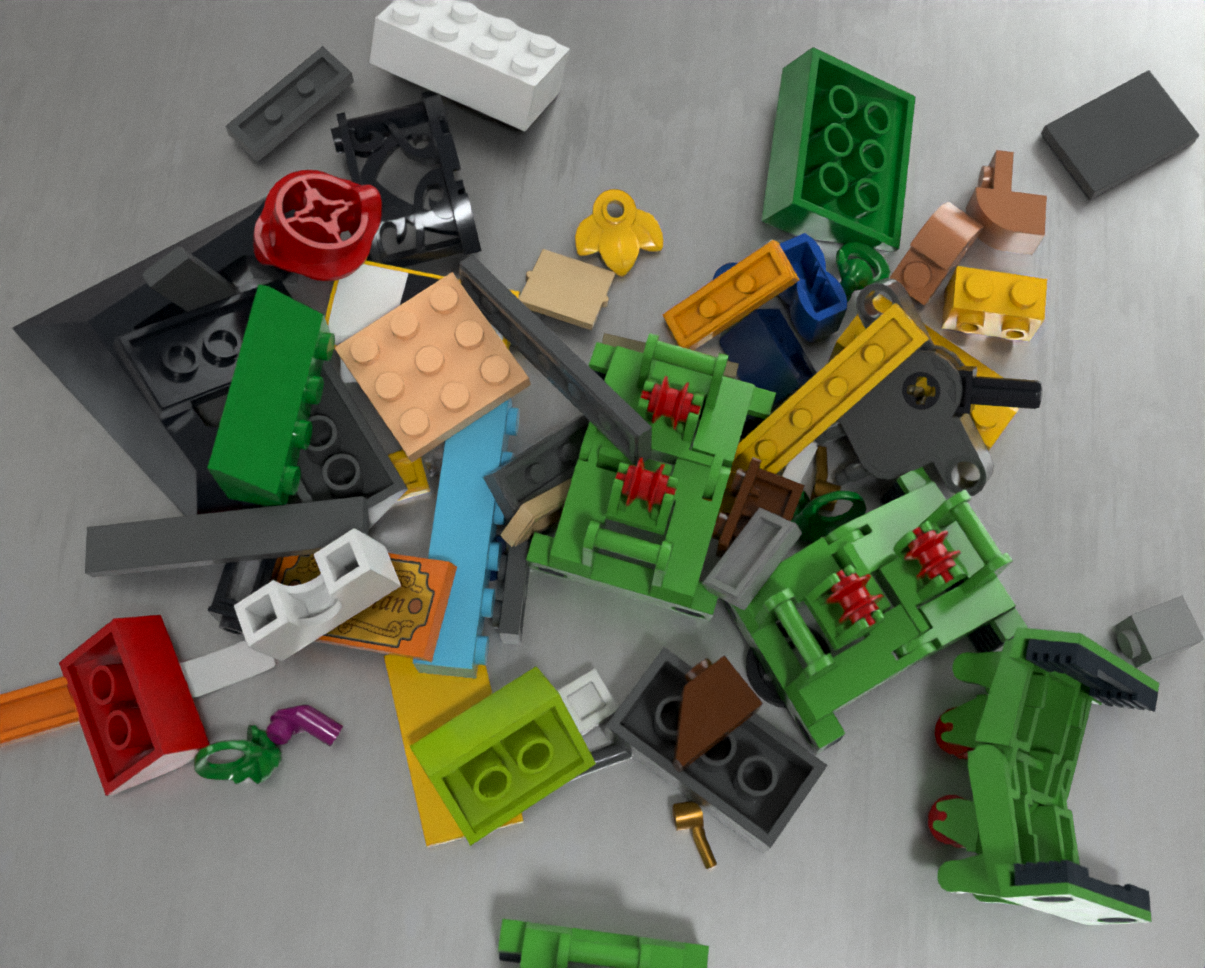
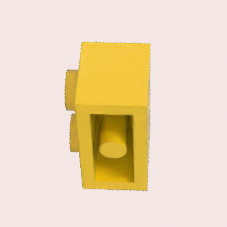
M957 266L945 288L941 329L1030 342L1045 319L1047 279Z

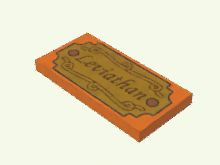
M388 553L401 586L314 641L432 662L457 566L448 561ZM314 554L283 557L276 581L283 585L295 586L307 583L318 577L321 572Z

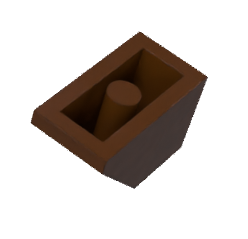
M725 655L713 664L708 658L704 659L684 676L689 683L684 686L681 694L673 766L678 773H681L750 719L763 705L762 701Z

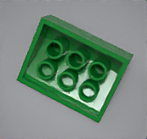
M815 47L810 48L782 68L761 222L795 236L806 233L816 240L841 244L859 242L878 250L890 252L899 250L916 96Z

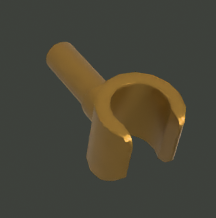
M818 446L816 451V481L810 501L829 492L841 491L840 485L827 482L829 475L827 447ZM838 500L826 503L821 509L833 512Z
M692 801L673 804L672 810L676 831L692 829L693 839L705 868L709 869L716 866L717 862L705 836L703 812L699 805Z

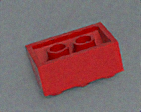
M161 615L114 618L59 662L62 674L67 679V688L70 696L72 694L79 715L78 719L106 796L117 794L181 768L194 759L201 749L210 745Z

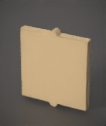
M542 249L533 270L526 272V285L519 300L531 311L592 331L601 308L608 306L609 298L607 295L616 273Z

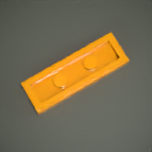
M771 240L662 315L678 345L695 350L800 280L779 242Z

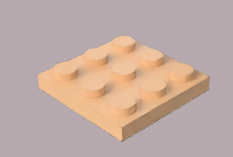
M453 272L334 347L411 463L531 385L527 374Z

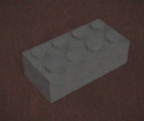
M663 647L605 726L604 736L623 748L631 756L762 853H765L773 846L828 765L761 716L755 714L681 773H678L673 766L680 700L684 686L689 683L684 676L693 667Z

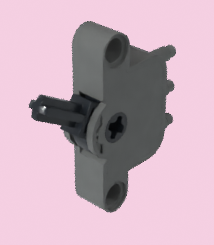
M890 278L877 280L862 289L856 300L857 313L865 329L883 314L876 310L872 302L875 290H882L891 297L892 305L897 303L925 333L929 340L824 431L815 441L817 444L822 445L829 441L833 442L845 435L848 436L859 460L836 472L835 480L841 486L849 482L854 483L871 474L877 478L887 480L899 478L912 470L914 471L934 462L950 492L957 494L966 490L970 496H975L982 491L993 474L994 468L992 457L970 416L971 412L975 409V405L1037 409L1042 401V383L1038 380L977 376V366H965L954 352L943 346L934 345L908 292L900 282ZM923 377L927 378L928 386L935 387V390L929 396L924 395V388L916 386V383ZM966 461L976 465L980 472V478L974 481L963 478L958 471V463Z

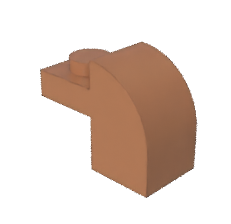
M996 150L989 165L982 166L980 170L978 187L975 188L966 206V214L985 226L977 238L989 247L1004 252L1033 255L1045 236L1047 196L1011 191L1014 152Z
M950 202L942 204L915 236L910 244V249L894 270L890 279L900 282L911 297L925 306L951 269L960 263L985 226Z

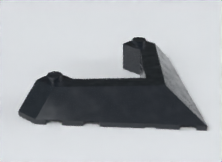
M267 197L12 327L15 333L30 347L184 516L242 510L243 501L229 499L207 469L219 427L206 426L193 408L159 421L113 347L115 337L187 312L150 288L142 276L145 270L177 246L183 247L233 285H237L238 288L253 278L270 281L280 279L282 282L297 284L299 274L275 266H265L259 263L254 254V227L263 211ZM292 209L285 213V218L294 217L295 210Z

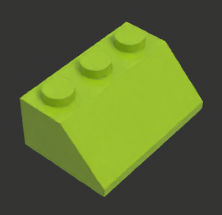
M537 666L409 746L470 846L596 764L559 692Z

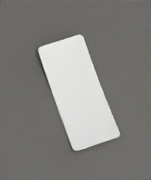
M246 640L179 663L192 698L241 682L272 669L276 665L273 657L249 648Z

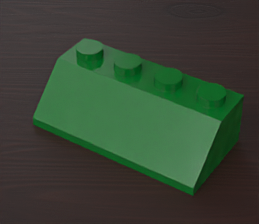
M259 284L207 469L229 499L271 507L286 505L288 496L295 495L298 490L301 470L297 466L300 450H306L310 444L312 422L308 421L312 404L318 405L322 398L324 380L323 377H320L323 362H329L332 358L335 335L330 333L323 314L269 286Z

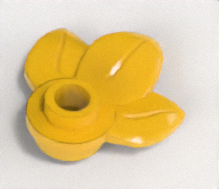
M609 189L602 192L596 198L592 214L580 222L575 234V245L579 256H588L599 252L606 266L612 272H615L617 276L624 277L634 265L639 249L649 252H659L662 250L663 234L654 216L648 212L636 209V204L628 193L619 189ZM610 204L620 205L623 215L618 218L611 217L607 212V206Z

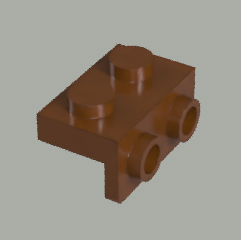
M752 457L747 470L738 468L728 495L736 497L730 513L721 510L711 538L719 540L715 556L721 558L759 508L791 521L805 485L760 469L762 460Z

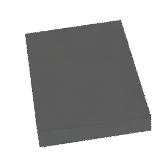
M1150 70L1045 125L1041 132L1042 136L1090 200L1193 144L1199 137V133Z

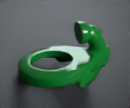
M848 242L836 253V266L840 274V284L845 292L847 303L852 298L854 291L862 290L877 280L889 278L890 268L885 258L874 248L866 244ZM853 256L859 257V258H855V259H848V257H853ZM869 264L872 265L876 272L875 278H873L872 269Z
M803 490L791 522L795 523L802 532L799 539L806 543H814L821 537L825 538L838 527L866 513V505L862 496L856 492L846 490L833 491L810 501L806 491ZM834 500H848L853 503L852 507L841 515L827 517L818 513L823 505Z
M249 725L247 728V740H224L201 749L195 756L194 770L199 776L206 779L233 780L237 785L250 777L252 781L259 784L269 779L273 771L278 768L282 761V752L267 737L265 730L260 729L256 725ZM232 749L244 753L240 759L225 764H214L206 760L213 753L222 750Z

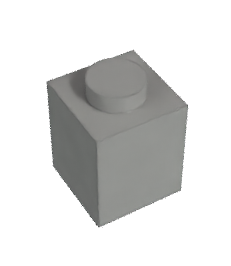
M1183 595L1132 614L1116 625L1119 632L1117 634L1119 647L1128 659H1132L1137 669L1185 651L1204 640Z

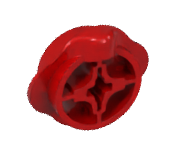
M300 170L284 176L269 191L263 211L256 221L253 233V248L256 259L265 266H275L319 281H335L348 277L363 265L369 255L372 240L381 222V195L377 188L370 184H357L317 170ZM294 209V217L286 219L284 214ZM349 231L351 237L342 241L340 238L341 233Z

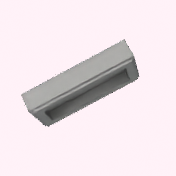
M759 508L702 584L709 593L745 610L801 536L802 532L795 523Z

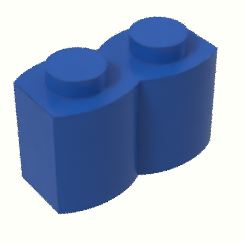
M806 233L780 243L782 250L800 280L778 294L784 302L790 305V316L794 327L810 343L837 332L847 310V298L838 280L826 271V261L821 248Z

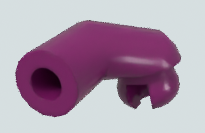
M303 704L277 710L270 717L271 723L266 728V734L272 742L283 745L288 743L292 735L307 732L326 745L331 746L341 732L343 725L316 708Z

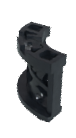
M428 91L421 93L423 102L347 119L345 112L336 114L339 127L331 128V133L337 155L345 153L352 182L361 185L370 184L376 187L381 195V222L372 240L371 249L366 261L402 268L460 253L468 255L482 251L463 180L455 181L453 172L461 170L453 136L450 134L441 96L436 92ZM412 139L415 147L421 141H428L429 144L425 148L417 149L408 141ZM398 148L406 157L417 163L428 165L440 163V167L431 170L419 181L414 193V205L392 194L376 181L381 168ZM357 156L362 158H368L362 168L361 173L357 161ZM436 189L444 194L440 201H433L429 197L430 210L424 209L425 198L430 190ZM406 223L415 226L416 247L387 255L382 244L383 231L387 228L395 229L397 231L396 240L399 245L404 241L407 234ZM425 230L459 237L425 246Z

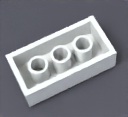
M395 0L375 17L369 64L526 131L559 94L570 49L556 43L549 36L537 35L520 28L509 19L497 18L478 10L474 4L466 1Z

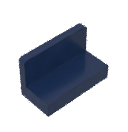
M755 309L719 340L725 354L729 355V361L739 363L737 375L741 381L776 393L772 410L793 395L794 390L802 387L804 383L808 382L817 373L780 309Z

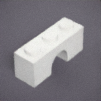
M353 528L314 554L321 572L315 579L295 586L283 585L273 580L235 604L234 608L247 646L283 661L399 588L401 584L386 547Z

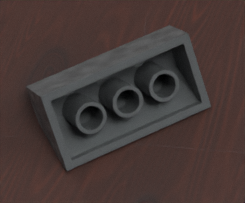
M324 361L320 377H323L324 380L322 398L318 405L312 404L308 421L312 422V435L308 448L300 450L297 466L300 467L301 476L296 493L302 503L363 496L368 501L369 529L408 489L330 361Z

